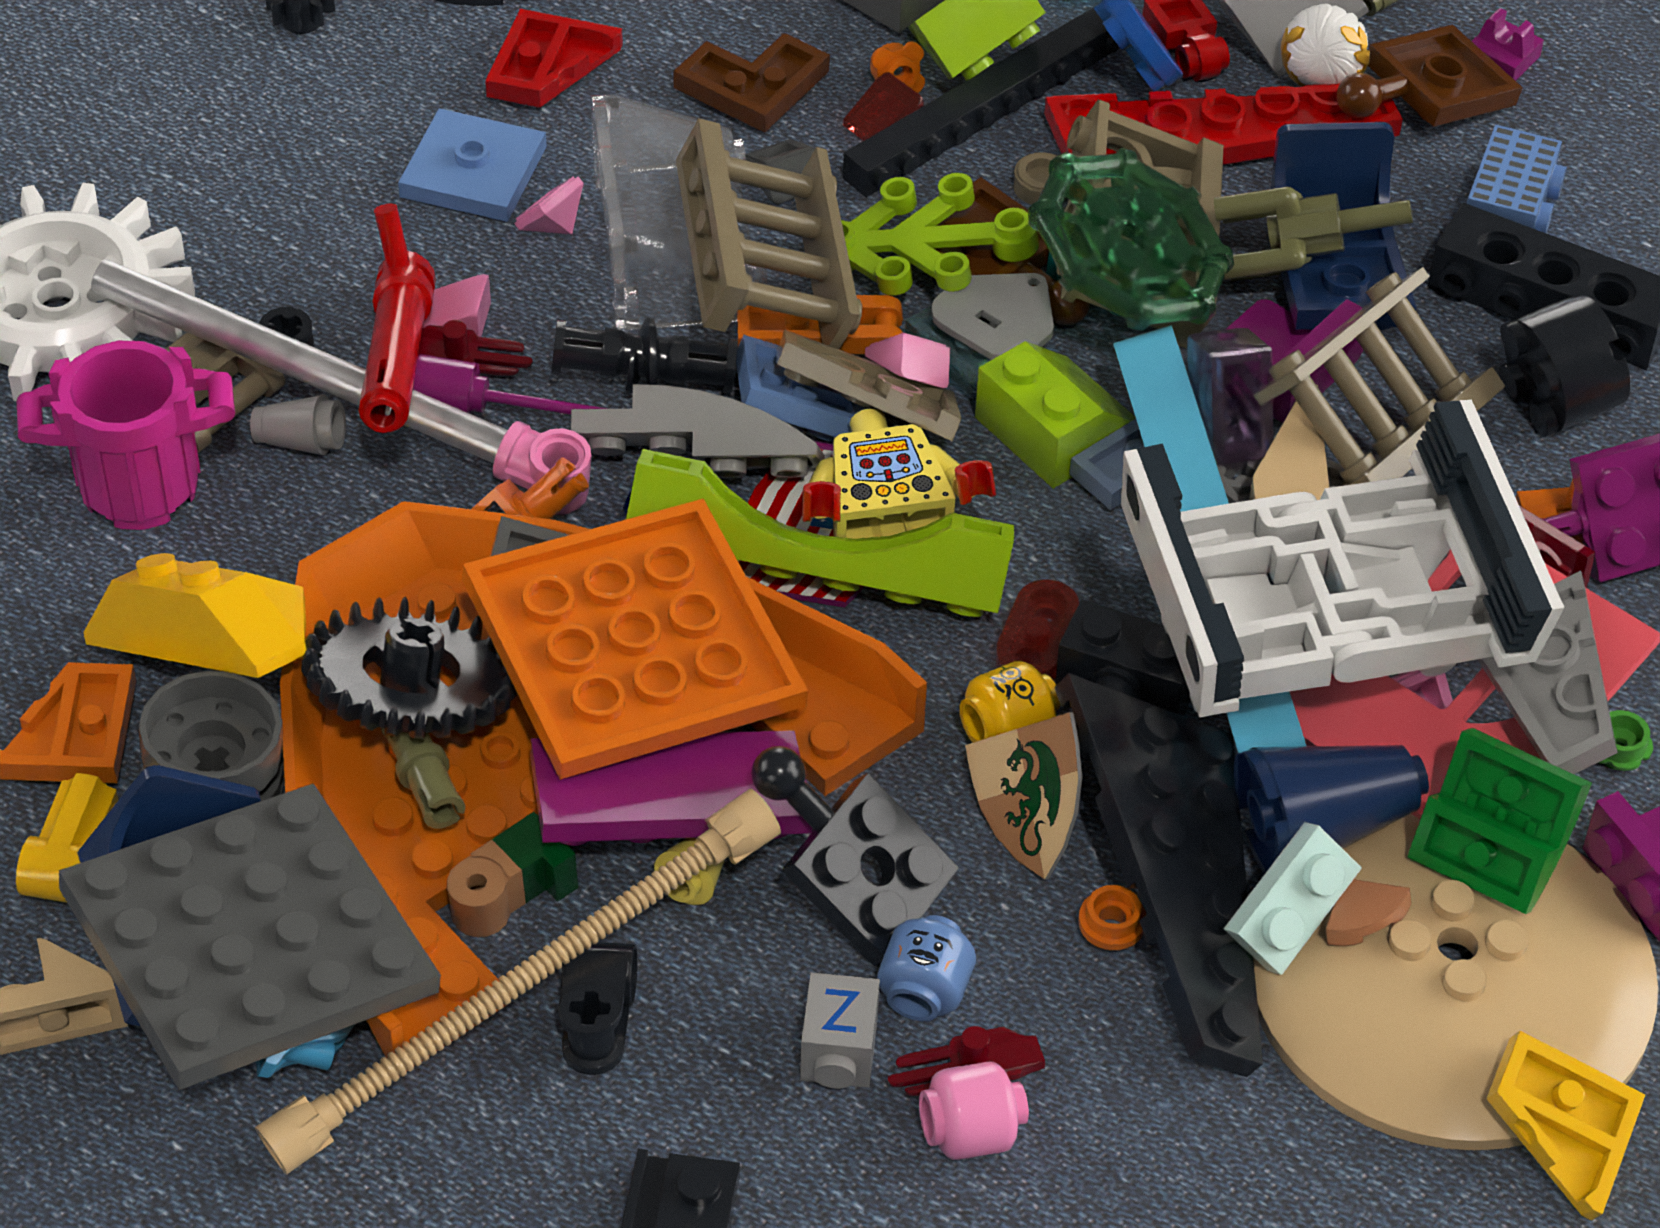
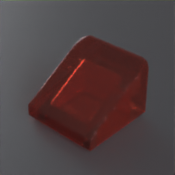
M886 71L875 80L845 116L843 126L864 141L923 107L924 100L920 94Z

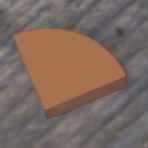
M1353 879L1333 906L1326 927L1328 945H1356L1363 942V936L1375 933L1389 924L1392 928L1406 916L1412 904L1410 888Z

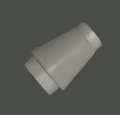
M325 394L254 407L250 418L251 436L255 443H266L267 445L326 455L330 449H340L343 446L346 435L345 410L339 400H329Z

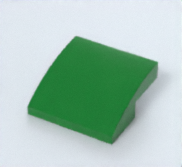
M1474 728L1461 731L1441 791L1428 797L1407 857L1453 880L1461 881L1470 888L1517 911L1528 914L1533 910L1556 868L1576 825L1592 782Z

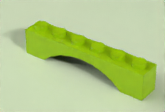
M647 449L642 450L637 461L626 519L704 499L736 559L760 564V570L768 575L791 579L796 578L799 572L823 577V584L842 591H858L860 585L885 590L884 595L887 598L906 604H919L922 598L947 603L946 608L949 611L969 617H981L984 611L998 613L1014 543V525L950 513L926 526L891 536L852 539L818 535L785 525L753 508L729 489L705 461Z

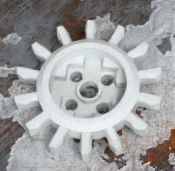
M82 183L74 198L71 211L49 212L45 211L44 200L34 185L22 187L20 202L22 217L11 220L3 225L0 224V363L9 366L8 378L13 401H17V397L20 394L30 392L34 387L37 373L49 372L55 360L69 357L71 362L74 358L94 346L118 340L134 341L133 339L139 332L171 342H175L183 336L181 329L94 293L91 290V282L95 270L103 260L108 259L195 296L191 267L163 268L185 259L182 235L177 227L138 241L137 238L151 227L147 201L139 197L135 198L114 218L109 220L99 216L94 184ZM64 297L71 299L67 304L59 307L43 305L45 301H58Z

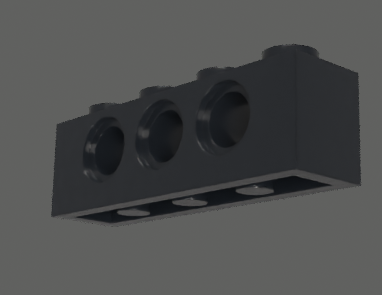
M1466 203L1461 204L1435 246L1427 286L1429 288L1513 320L1562 299L1585 295L1600 306L1616 331L1619 339L1609 343L1615 359L1621 360L1626 357L1628 364L1647 370L1660 348L1659 275Z

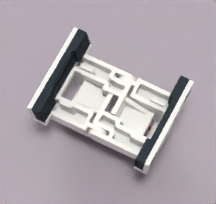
M1472 399L1435 402L1433 407L1435 412H1431L1429 415L1431 421L1426 422V431H1422L1420 435L1422 440H1418L1416 444L1418 450H1414L1409 459L1416 476L1325 488L1320 500H1317L1312 493L1296 492L1180 512L1182 493L1163 443L1124 452L1121 506L1161 612V620L1165 632L1171 639L1188 685L1193 708L1199 717L1239 711V699L1330 686L1332 674L1340 682L1351 683L1420 670L1425 676H1437L1448 672L1456 663L1494 657L1498 668L1537 661L1564 610V605ZM1451 549L1467 587L1432 592L1428 579ZM1268 573L1271 577L1273 585H1271L1269 582V579L1267 577Z

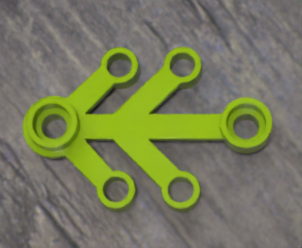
M951 173L944 176L938 183L939 196L893 229L878 230L896 215L910 213L917 205L914 183L905 177H895L885 181L880 188V201L851 222L841 220L851 271L856 269L876 282L878 289L886 295H900L911 288L913 279L910 263L935 278L937 285L945 291H959L967 287L972 280L968 257L960 252L941 254L934 248L992 245L994 254L1001 260L1018 262L1028 259L1039 248L1037 224L1025 210L1008 208L999 212L994 222L937 226L954 212L965 210L974 203L975 195L972 179L963 173ZM893 251L899 256H889L882 259L875 253Z

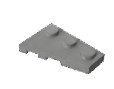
M1581 571L1554 584L1564 605V610L1536 662L1498 668L1494 657L1477 659L1540 758L1572 774H1576L1618 753L1586 588Z

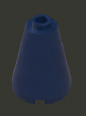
M1403 745L1252 747L1250 750L1238 753L1234 763V780L1239 810L1248 808L1254 828L1246 830L1245 833L1255 860L1264 875L1304 822L1319 825L1343 849L1419 810L1421 795L1427 794L1429 791L1428 775L1422 759L1418 755L1411 756Z

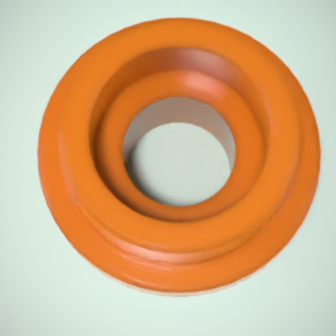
M1119 885L1102 886L1093 891L1082 903L1078 918L1079 929L1086 940L1094 946L1105 950H1123L1135 945L1142 938L1144 933L1139 921L1146 915V911L1137 895L1130 889ZM1112 919V920H1116V921H1118V922H1120V923H1117V924L1108 923V922H1106V921H1104V920Z

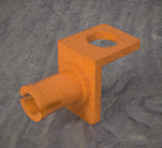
M561 457L527 491H520L509 478L491 490L472 510L488 511L497 503L506 514L552 519L577 495L587 490L589 485L580 472L560 488L559 483L577 468L569 460Z

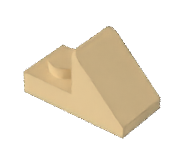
M37 938L44 981L26 985L11 984L0 988V1055L128 1027V1024L124 1022L114 982L109 972L43 938Z

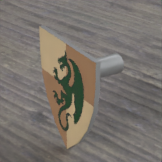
M1073 712L965 745L971 779L978 803L994 835L1018 862L1043 879L1050 878L1065 852L1078 815L1083 775L1080 745Z

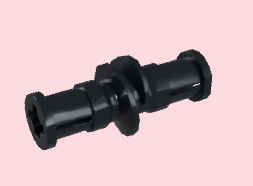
M646 317L638 334L626 333L616 328L605 327V330L566 326V320L557 319L551 373L560 374L561 368L600 372V375L616 377L618 375H627L626 393H633V384H638L641 377H646L647 385H657V379H663L673 384L684 385V382L722 386V392L732 393L738 340L728 338L727 344L689 340V337L686 336L659 337L655 321L649 317Z

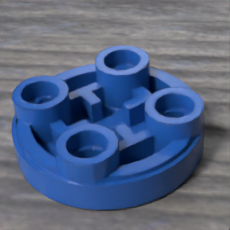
M1101 0L1102 2L1094 7L1102 19L1103 25L1122 50L1132 44L1126 49V52L1135 63V67L1153 91H1157L1165 85L1169 87L1183 76L1179 65L1131 0Z

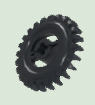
M378 597L374 603L372 620L364 618L361 615L359 604L354 602L350 607L348 625L343 623L340 612L333 610L329 618L328 629L325 622L320 620L316 623L314 632L309 634L305 640L307 650L303 655L301 671L307 679L306 686L314 695L319 696L318 701L329 710L337 709V716L345 721L360 720L361 728L370 731L378 727L384 728L385 735L398 737L401 732H408L411 738L424 739L425 733H432L437 738L450 737L451 730H455L460 734L473 732L476 725L481 727L487 726L495 721L496 716L505 713L510 708L511 701L518 694L490 636L486 640H481L483 622L480 616L475 617L469 629L459 630L460 610L458 606L453 608L448 620L439 623L436 622L433 600L428 602L425 613L419 619L413 618L409 612L407 597L402 598L396 617H390L384 612L383 601ZM375 662L381 668L380 684L371 679L364 670L369 663ZM442 666L449 669L457 679L449 687L440 680Z

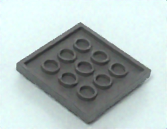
M314 783L59 870V889L178 1090L439 993L441 974Z

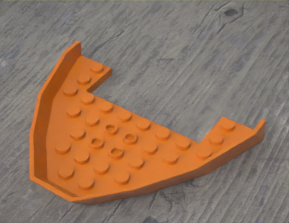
M403 501L299 561L295 585L302 586L304 590L306 610L305 638L314 632L315 625L320 620L325 622L328 629L329 618L333 610H338L343 623L348 625L350 607L354 602L359 604L361 615L368 620H372L374 603L378 597L383 601L384 612L390 617L397 616L402 598L407 597L409 612L413 618L418 619L425 613L428 602L433 600L436 622L439 623L448 620L453 608L458 606L460 610L459 630L469 629L473 620L479 614L462 581L463 564L490 557L501 516L569 535L589 530V528L553 519ZM747 577L809 690L806 707L749 724L757 732L795 731L800 757L805 765V778L824 796L828 795L924 732L927 682L885 643ZM483 624L481 640H486L489 634ZM302 656L282 666L280 677L285 793L314 783L441 974L439 993L367 1019L385 1057L388 1058L387 1054L389 1052L395 1053V1048L398 1046L403 1048L402 1044L405 1041L410 1043V1038L413 1036L418 1038L417 1034L420 1031L425 1033V1028L427 1026L432 1027L433 1022L438 1021L440 1023L439 1019L442 1016L447 1017L449 1011L455 1012L454 1008L456 1006L462 1007V1003L465 1000L470 1002L469 998L473 995L477 997V992L480 990L485 992L484 988L487 985L492 987L491 983L494 980L499 982V979L441 919L436 911L449 904L447 878L450 871L458 863L533 811L538 815L530 750L531 738H539L518 694L511 701L510 708L502 715L496 716L495 721L487 726L481 727L476 725L473 732L460 734L455 730H451L450 737L437 738L432 733H429L433 743L440 745L446 752L450 763L448 774L465 803L464 814L457 813L460 819L456 823L442 829L431 828L424 822L422 811L412 790L405 788L400 783L395 773L397 759L387 738L382 734L380 727L373 731L361 728L360 720L345 721L337 716V709L329 710L318 701L319 696L314 695L306 686L307 679L301 671ZM375 662L369 663L364 670L371 679L380 684L381 668ZM444 666L441 667L440 680L448 687L453 685L457 680L449 669Z

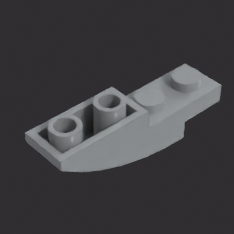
M633 384L632 408L571 409V431H575L583 436L590 445L591 454L622 455L625 454L626 446H649L651 451L678 455L686 452V445H692V457L695 460L705 461L719 478H741L746 476L747 469L771 468L770 474L777 477H803L808 475V468H816L818 463L825 459V455L816 442L790 424L761 409L732 398L701 390L667 385Z

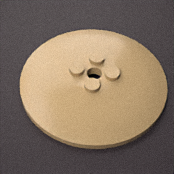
M1409 814L1343 848L1362 867L1354 879L1410 888L1412 904L1406 916L1392 928L1389 924L1375 933L1363 936L1362 943L1335 946L1328 945L1326 927L1332 912L1331 909L1282 975L1267 971L1253 957L1259 1023L1282 1061L1302 1083L1335 1109L1367 1127L1413 1143L1445 1149L1491 1150L1524 1145L1487 1100L1509 1038L1522 1031L1627 1084L1643 1058L1653 1031L1657 1013L1658 981L1649 940L1640 920L1623 894L1593 862L1572 846L1566 845L1553 874L1533 910L1528 914H1524L1470 888L1461 881L1453 880L1408 858L1407 856L1420 819ZM1446 943L1460 944L1466 947L1473 957L1469 960H1451L1444 956L1438 947Z

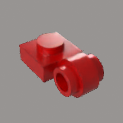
M1144 0L1142 15L1167 50L1176 48L1175 61L1183 72V78L1192 77L1194 81L1218 77L1221 70L1228 68L1230 63L1228 46L1221 36L1215 37L1217 20L1202 0Z

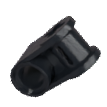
M598 942L593 945L591 943L590 949H584V953L581 955L577 954L574 960L569 958L570 962L564 965L562 963L561 994L558 1010L560 1024L564 1028L562 1037L563 1058L568 1066L578 1073L587 1075L603 1074L612 1070L623 1057L630 1006H633L636 994L638 971L636 944Z

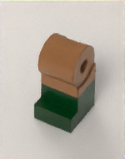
M534 811L472 852L469 857L458 863L450 871L447 878V891L452 921L459 931L473 937H488L499 932L507 924L512 912L544 891H547L558 902L579 888L575 853L568 845L560 842L542 843L539 816Z

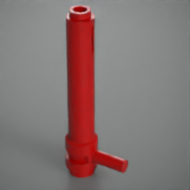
M391 203L380 205L374 209L385 260L378 269L372 300L376 317L358 409L360 419L364 424L380 433L394 432L401 428L408 419L423 322L431 312L436 283L434 269L428 260L416 252L407 251L396 204Z

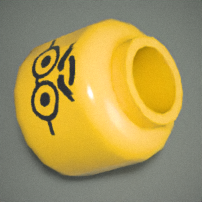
M1014 661L973 678L966 689L965 699L961 700L960 718L969 739L974 743L1056 717L1057 710L1060 708V702L1054 688L1056 686L1055 682L1050 676L1041 674L1033 665L1023 661Z

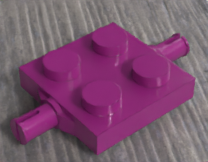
M1660 433L1569 459L1574 483L1572 510L1544 518L1543 520L1570 537L1578 535L1585 546L1595 551L1590 575L1599 582L1659 566Z

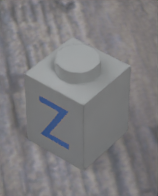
M810 973L801 1040L800 1081L817 1082L825 1087L834 1089L849 1086L870 1088L878 1022L880 979Z

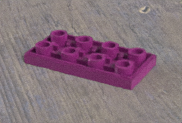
M795 731L716 733L561 780L540 738H531L530 759L542 843L560 842L565 845L576 846L588 841L628 840L634 843H647L655 839H697L698 836L709 830L705 819L749 789L756 791L775 815L781 829V834L774 839L782 838L789 834L812 833L813 828L787 800H772L764 797L755 788L751 776L754 760L767 748L784 746L794 750L800 756Z

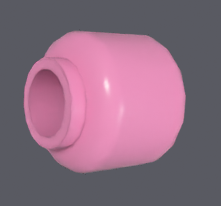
M983 1062L938 1071L932 1077L929 1089L921 1091L919 1096L920 1119L926 1141L931 1147L938 1145L945 1156L951 1160H961L1008 1151L1015 1143L1018 1125L1028 1122V1101L1021 1082L1011 1083L1005 1070L995 1062Z

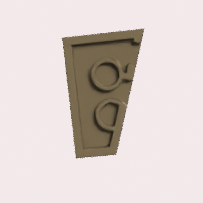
M784 330L776 351L777 365L786 368L784 375L788 378L811 387H818L819 383L841 392L842 397L853 403L868 408H878L910 424L953 441L962 419L953 391L900 377L877 363Z

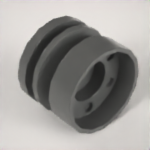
M209 670L186 674L161 686L144 705L139 723L142 770L149 766L160 765L254 787L258 790L261 801L284 794L282 780L283 765L281 761L283 752V722L277 702L260 684L235 673Z

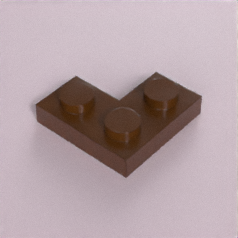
M783 33L751 63L706 41L673 71L674 88L765 133L829 72L830 54Z

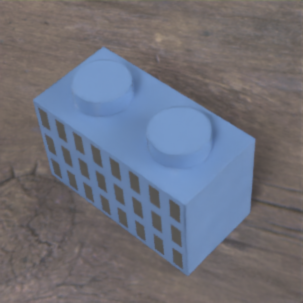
M1495 124L1467 204L1547 233L1554 204L1546 201L1547 198L1558 200L1567 171L1566 166L1557 164L1562 141Z

